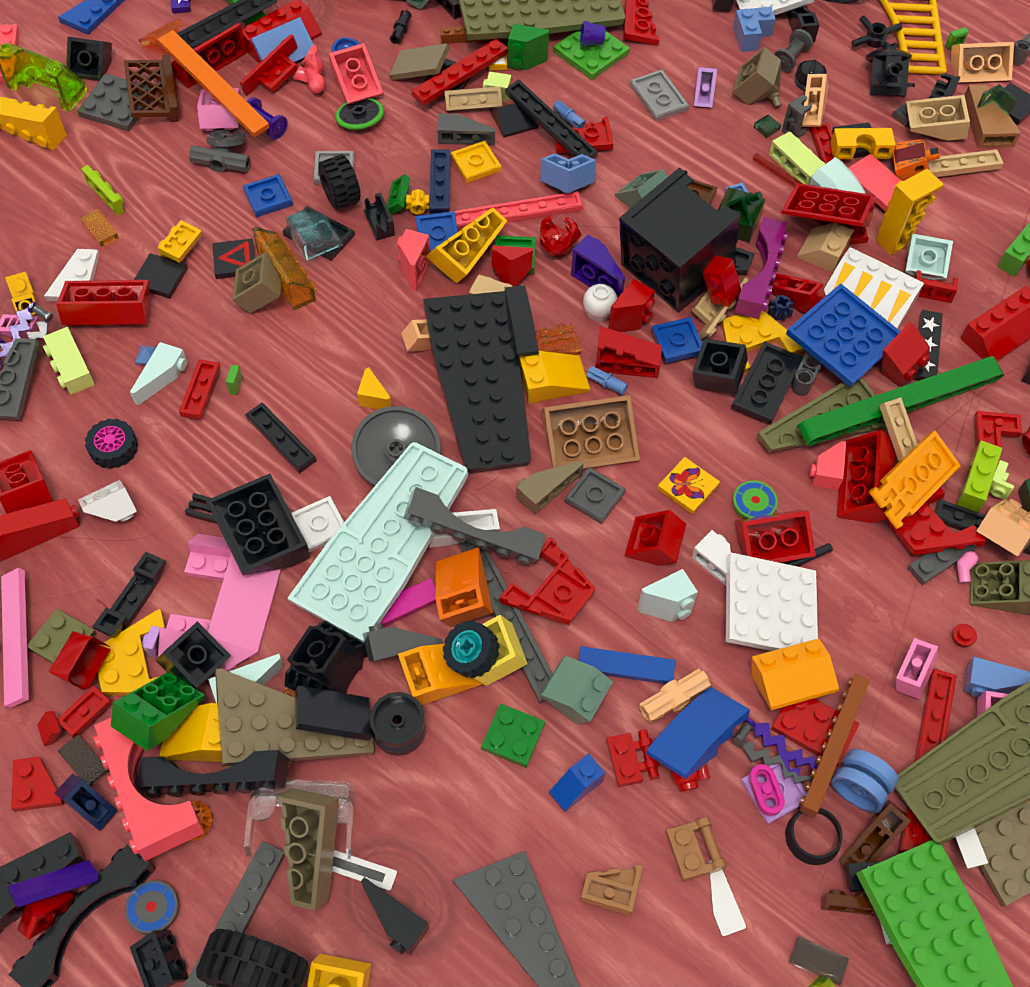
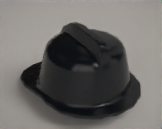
M816 59L800 63L795 74L796 86L806 91L808 74H827L825 66Z

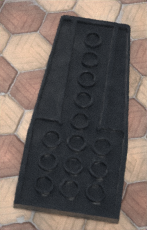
M500 291L423 299L433 360L462 462L467 468L468 473L529 465L531 453L519 357H517L513 341L506 292Z

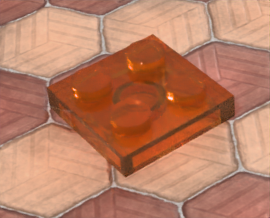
M180 19L164 24L138 40L142 46L148 45L151 47L159 44L158 38L174 30L178 33V28L183 25Z

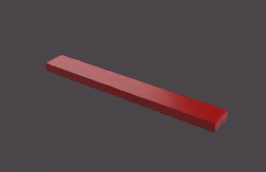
M822 123L821 127H810L809 130L819 159L827 164L833 159L830 143L833 133L829 123ZM841 223V225L854 230L849 245L868 242L869 237L865 227Z
M933 669L930 675L914 762L946 740L957 678L955 674ZM907 805L905 813L910 817L911 822L901 833L898 853H903L929 842L928 834Z

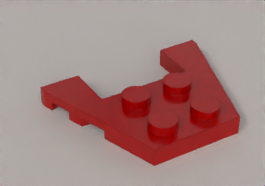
M941 487L913 515L905 516L901 520L903 525L900 528L895 529L889 519L887 522L913 556L943 552L945 548L965 549L967 545L974 544L979 547L985 545L986 538L977 532V528L974 525L954 534L929 506V504L944 498L945 492Z
M550 537L542 546L540 557L556 568L533 595L511 583L500 596L499 602L570 625L593 596L596 588L578 567L575 568L568 560L569 556L564 551H561L556 545L557 542Z

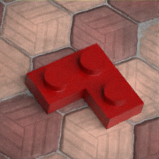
M977 411L974 415L977 446L982 440L1002 448L1001 436L1020 437L1022 434L1021 415Z

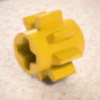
M419 189L413 190L411 195H406V209H410L413 214L417 215L424 213L425 209H429V195H426L424 191Z

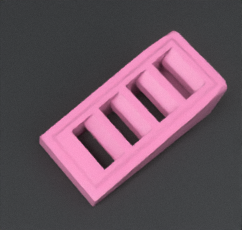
M2 315L0 319L1 335L12 337L8 326H12L13 323H15L14 325L20 324L17 315ZM32 316L34 320H27L31 330L19 332L21 338L29 339L27 333L40 331L37 322L41 321L39 317Z

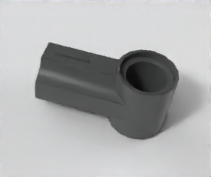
M1030 34L1016 41L1013 52V64H1024L1026 58L1030 55Z

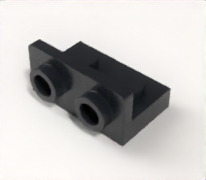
M154 930L130 947L144 987H170L174 983L185 982L188 979L185 962L181 959L176 946V939L170 930Z

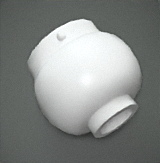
M593 285L587 289L583 297L585 312L594 321H605L610 318L611 306L618 297L614 289L608 285Z

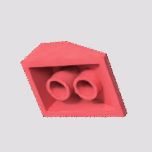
M365 43L329 53L332 72L348 105L383 95V90Z

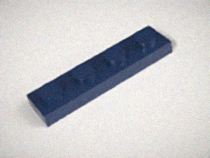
M431 150L430 214L449 212L450 150Z

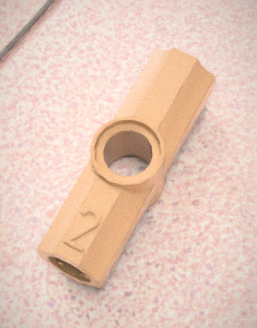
M697 669L679 681L672 680L659 690V693L639 704L642 716L651 724L671 711L677 712L681 710L692 698L710 688L711 684L708 676L704 671Z

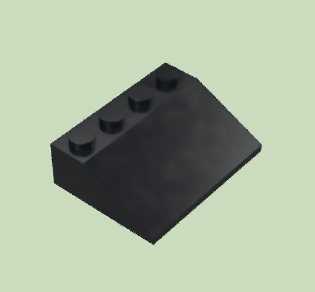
M270 473L206 500L242 575L290 567L310 558L308 545Z

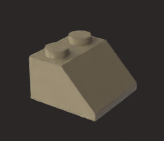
M266 252L236 269L232 301L250 314L261 309L271 301H275L281 294V279Z

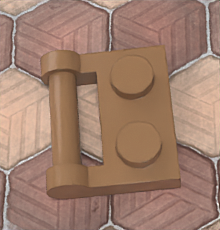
M709 817L666 830V836L683 882L727 868L726 861L721 858L710 828L712 824ZM701 831L712 863L705 864L694 832Z

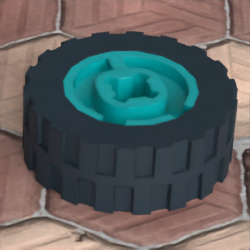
M464 621L462 624H457L453 630H450L449 635L444 640L443 657L447 662L446 664L464 677L476 678V676H483L497 662L496 659L499 656L498 649L500 648L497 636L489 628L476 621Z

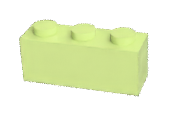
M791 132L772 141L769 155L799 184L809 185L811 177L817 169L825 165Z
M68 327L43 336L46 342L43 348L48 358L53 357L54 359L50 361L54 372H60L61 374L57 378L62 389L67 387L70 395L95 385Z

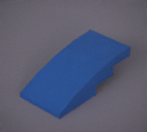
M710 687L671 721L650 745L646 754L686 779L717 755L718 747L733 736L734 728L749 717L750 709Z

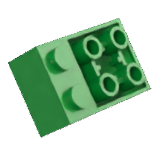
M167 672L113 702L110 726L145 751H148L166 740L204 699L205 695L171 672Z

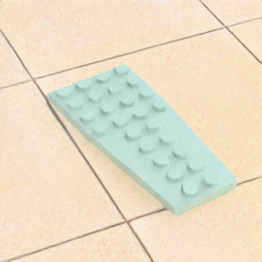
M416 442L411 443L327 542L287 598L289 602L365 644L362 633L369 632L368 627L380 624L406 586L435 533L430 531V528L423 525L420 527L408 523V520L403 519L412 491L415 487L437 494L444 505L450 509L468 478L467 468Z

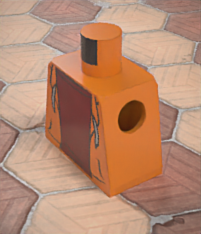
M925 140L895 143L893 151L896 176L902 181L926 169L929 170L928 161L940 159L938 147L927 150Z

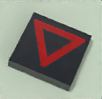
M253 238L212 243L216 279L235 277L236 269L255 258Z

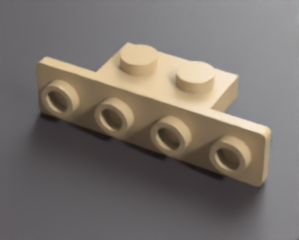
M744 277L739 281L741 289L743 284L749 280L748 278ZM706 289L691 309L705 323V326L699 333L701 339L704 337L709 338L716 331V324L724 320L726 310L731 309L735 305L736 300L733 301L730 307L711 303L708 289Z

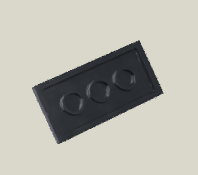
M764 341L731 408L771 425L804 357Z

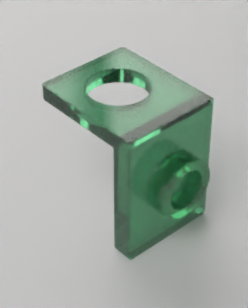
M998 84L982 94L977 107L981 108L993 101L1009 115L1012 113L1018 99L1002 85Z

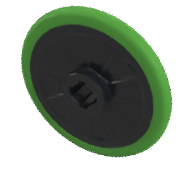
M371 98L350 105L346 102L338 108L335 118L337 123L343 128L351 130L365 129L381 120L384 115V108L379 101Z

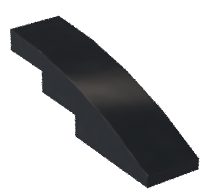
M525 285L504 287L517 357L539 355L535 327Z

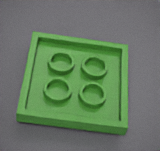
M577 30L553 46V52L591 80L630 54V47L607 31L605 32L603 45L581 46V30Z

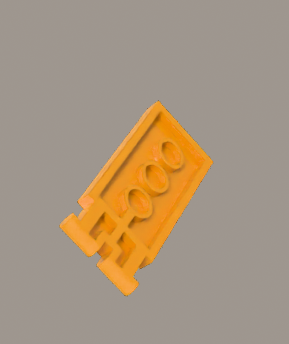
M932 431L880 480L882 485L879 488L874 487L869 493L880 508L886 506L887 510L884 514L894 528L898 529L903 525L901 520L905 516L913 515L961 465L938 433Z

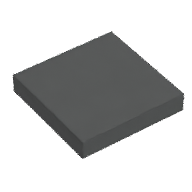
M588 467L565 497L564 502L598 523L603 524L626 493V488Z

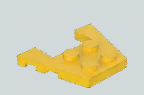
M761 311L759 319L737 314L725 318L721 323L724 341L745 344L747 352L762 347L764 341L770 344L778 342L782 349L794 354L805 352L800 345L786 335L787 330L764 311ZM748 361L744 373L749 372L751 368Z
M161 609L154 611L119 633L116 637L104 642L110 646L104 647L111 649L98 671L101 692L105 696H125L158 678L150 679L142 638H144L146 633H149L151 626L166 628Z

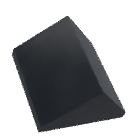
M515 103L490 109V113L503 138L539 128V125Z

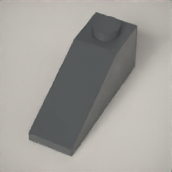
M439 113L438 144L474 145L486 141L488 145L495 146L494 128L459 114Z
M383 623L368 627L369 632L362 633L369 661L396 656L399 653L420 646L443 644L440 638L395 627L383 628Z

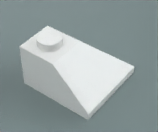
M120 480L78 499L83 512L115 522L118 520L121 522L126 521L134 516L133 513L137 512Z

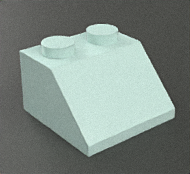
M681 569L642 588L637 609L640 613L671 622L678 618L683 620L692 613L698 591L685 571Z

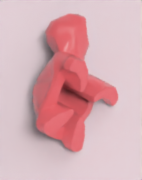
M313 44L301 63L304 68L300 66L293 79L308 83L310 91L319 94L325 88V79L321 76L324 66L318 54L317 46Z

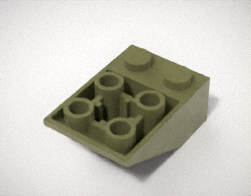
M1030 560L976 563L971 568L970 604L972 606L1017 614H1030Z

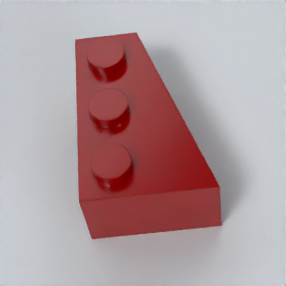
M600 326L595 367L605 373L658 378L662 345Z

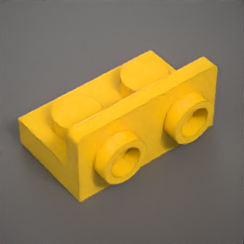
M180 220L176 226L171 228L165 240L163 239L159 243V256L169 257L180 263L201 238L202 230Z

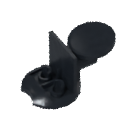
M896 42L894 44L881 43L882 49L865 55V59L872 63L870 95L906 96L907 87H915V83H907L909 60L912 59V55L906 51L896 49L898 47Z

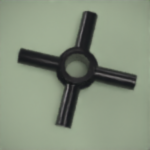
M863 15L859 21L868 30L867 35L852 40L851 45L855 48L867 43L872 48H879L881 43L887 42V35L902 30V25L897 23L886 27L883 23L879 22L872 24Z

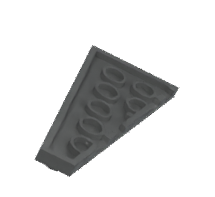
M525 851L452 880L454 885L463 893L467 901L476 909L488 927L538 987H579Z

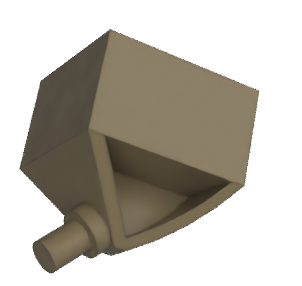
M766 47L762 48L740 66L732 92L748 105L769 98V100H772L775 108L782 105L779 99L781 60Z

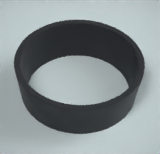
M822 808L819 809L818 814L828 818L835 826L839 842L831 853L818 856L806 852L797 843L794 836V824L803 812L796 813L789 820L785 830L786 843L791 853L797 859L809 865H823L833 860L840 850L843 838L842 828L837 818L829 811Z

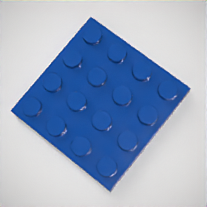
M840 283L789 327L786 335L851 388L882 360L883 350L901 331Z

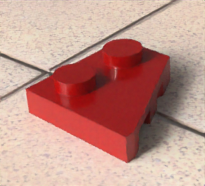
M40 757L13 760L11 809L14 812L64 805V802L54 794L57 789Z

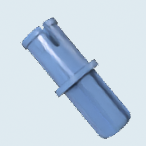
M560 100L553 104V110L563 117L565 122H569L578 129L584 127L583 125L586 124V121L579 117L574 109H570Z
M594 366L589 368L586 376L589 379L603 385L604 389L607 387L621 396L625 394L628 388V383L613 377L612 373L607 374Z

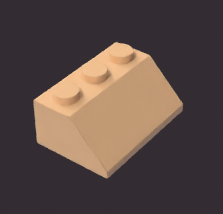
M1014 42L952 45L951 66L955 77L960 76L959 83L1012 80Z

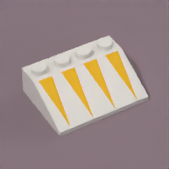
M850 247L839 262L824 291L825 295H828L840 283L843 284L898 329L918 298L924 283Z

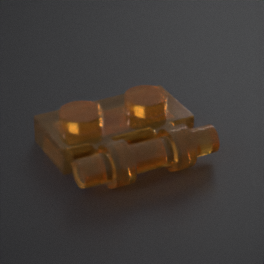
M558 324L554 328L546 329L544 327L539 328V331H535L536 338L541 339L537 340L539 351L571 355L581 354V346L576 332L570 333L573 332L572 324Z

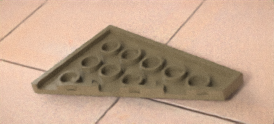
M216 669L215 679L222 767L234 766L254 751L279 750L289 758V761L373 755L372 731L371 737L367 741L297 730L294 697L224 669Z

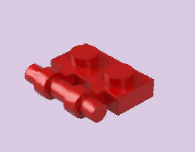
M647 729L638 731L640 740L633 742L631 733L611 736L606 739L618 788L642 783L641 773L644 772L649 773L650 780L660 777L658 761L646 754L647 749L653 743L652 738H649ZM643 751L645 762H638L636 752Z

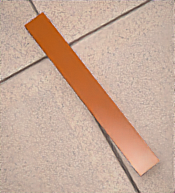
M174 30L158 38L159 45L254 138L269 128V123Z

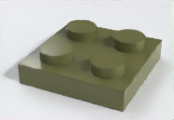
M56 608L27 644V649L53 664L72 631L95 637L97 633L92 628Z

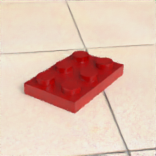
M815 698L783 707L771 730L779 735H784L788 740L817 756L822 755L821 747L824 741L827 742V732L829 728H833L831 722L839 712ZM855 720L836 765L837 767L860 724Z

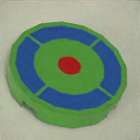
M754 480L746 481L737 487L732 504L739 517L748 519L774 514L777 509L778 499L776 493L769 485Z

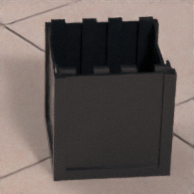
M680 167L619 217L621 265L643 284L655 290V294L678 313L707 289L703 271L714 256L732 258L734 264H736L738 222L741 216L739 211H733L726 205L717 211L687 186L694 180L687 175L688 171L682 170Z

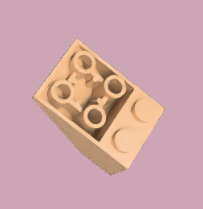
M1004 499L989 510L977 532L1014 555L1019 556L1030 543V511L1027 512L1022 509V505L1013 499Z

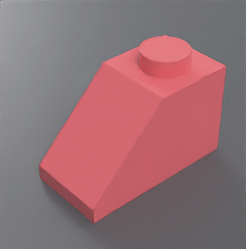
M845 441L839 442L818 455L815 464H811L809 477H812V486L839 490L844 477Z

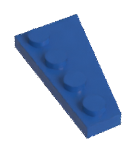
M85 0L58 16L60 23L89 35L125 0Z

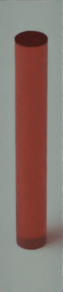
M756 153L754 155V161L793 187H795L796 183L803 184L760 154Z

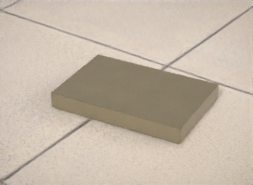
M445 43L400 50L390 71V79L399 80L439 74L450 47Z

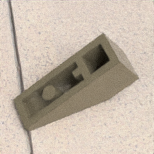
M578 461L533 473L527 479L523 478L517 484L516 498L536 515L582 475L583 463Z

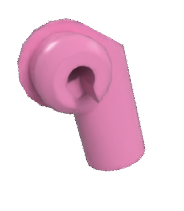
M973 551L964 553L957 561L959 583L971 582L970 569L978 562V555Z

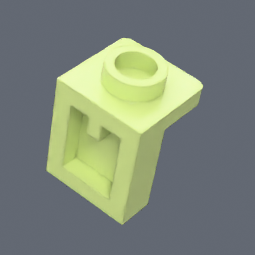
M1002 460L997 464L989 493L997 498L1007 499L1013 491L1014 485L1006 482L1009 473L1005 471L1009 463Z

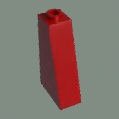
M65 498L0 515V561H4L80 527L76 519L80 517L76 506H70Z

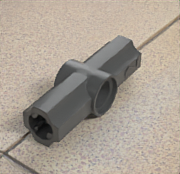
M191 146L190 162L209 165L214 171L223 172L225 169L248 172L250 169L251 159L249 155L233 153L226 147L216 146L215 149Z

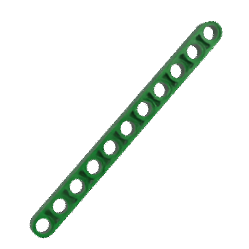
M994 356L987 357L808 418L799 423L797 428L806 445L812 446L884 421L879 405L885 402L902 398L906 412H910L991 384L1001 379L1004 373Z

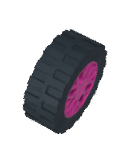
M119 419L100 421L92 426V429L87 432V437H85V447L91 459L102 468L112 469L126 465L134 458L138 451V442L132 427L127 422L120 421Z

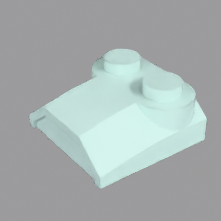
M912 234L907 249L908 256L905 272L914 277L916 271L920 270L921 278L946 280L953 241Z

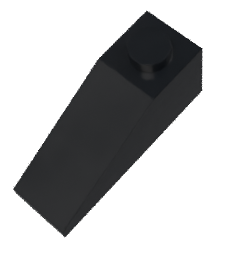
M364 877L361 880L362 886L388 939L391 941L389 946L401 955L405 951L411 956L429 930L428 922Z

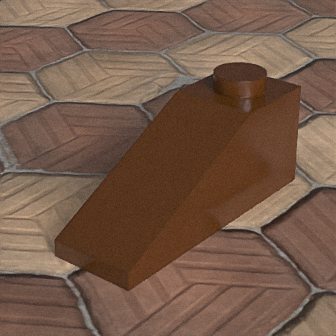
M889 799L883 809L874 815L839 861L844 865L875 862L911 822L910 817Z

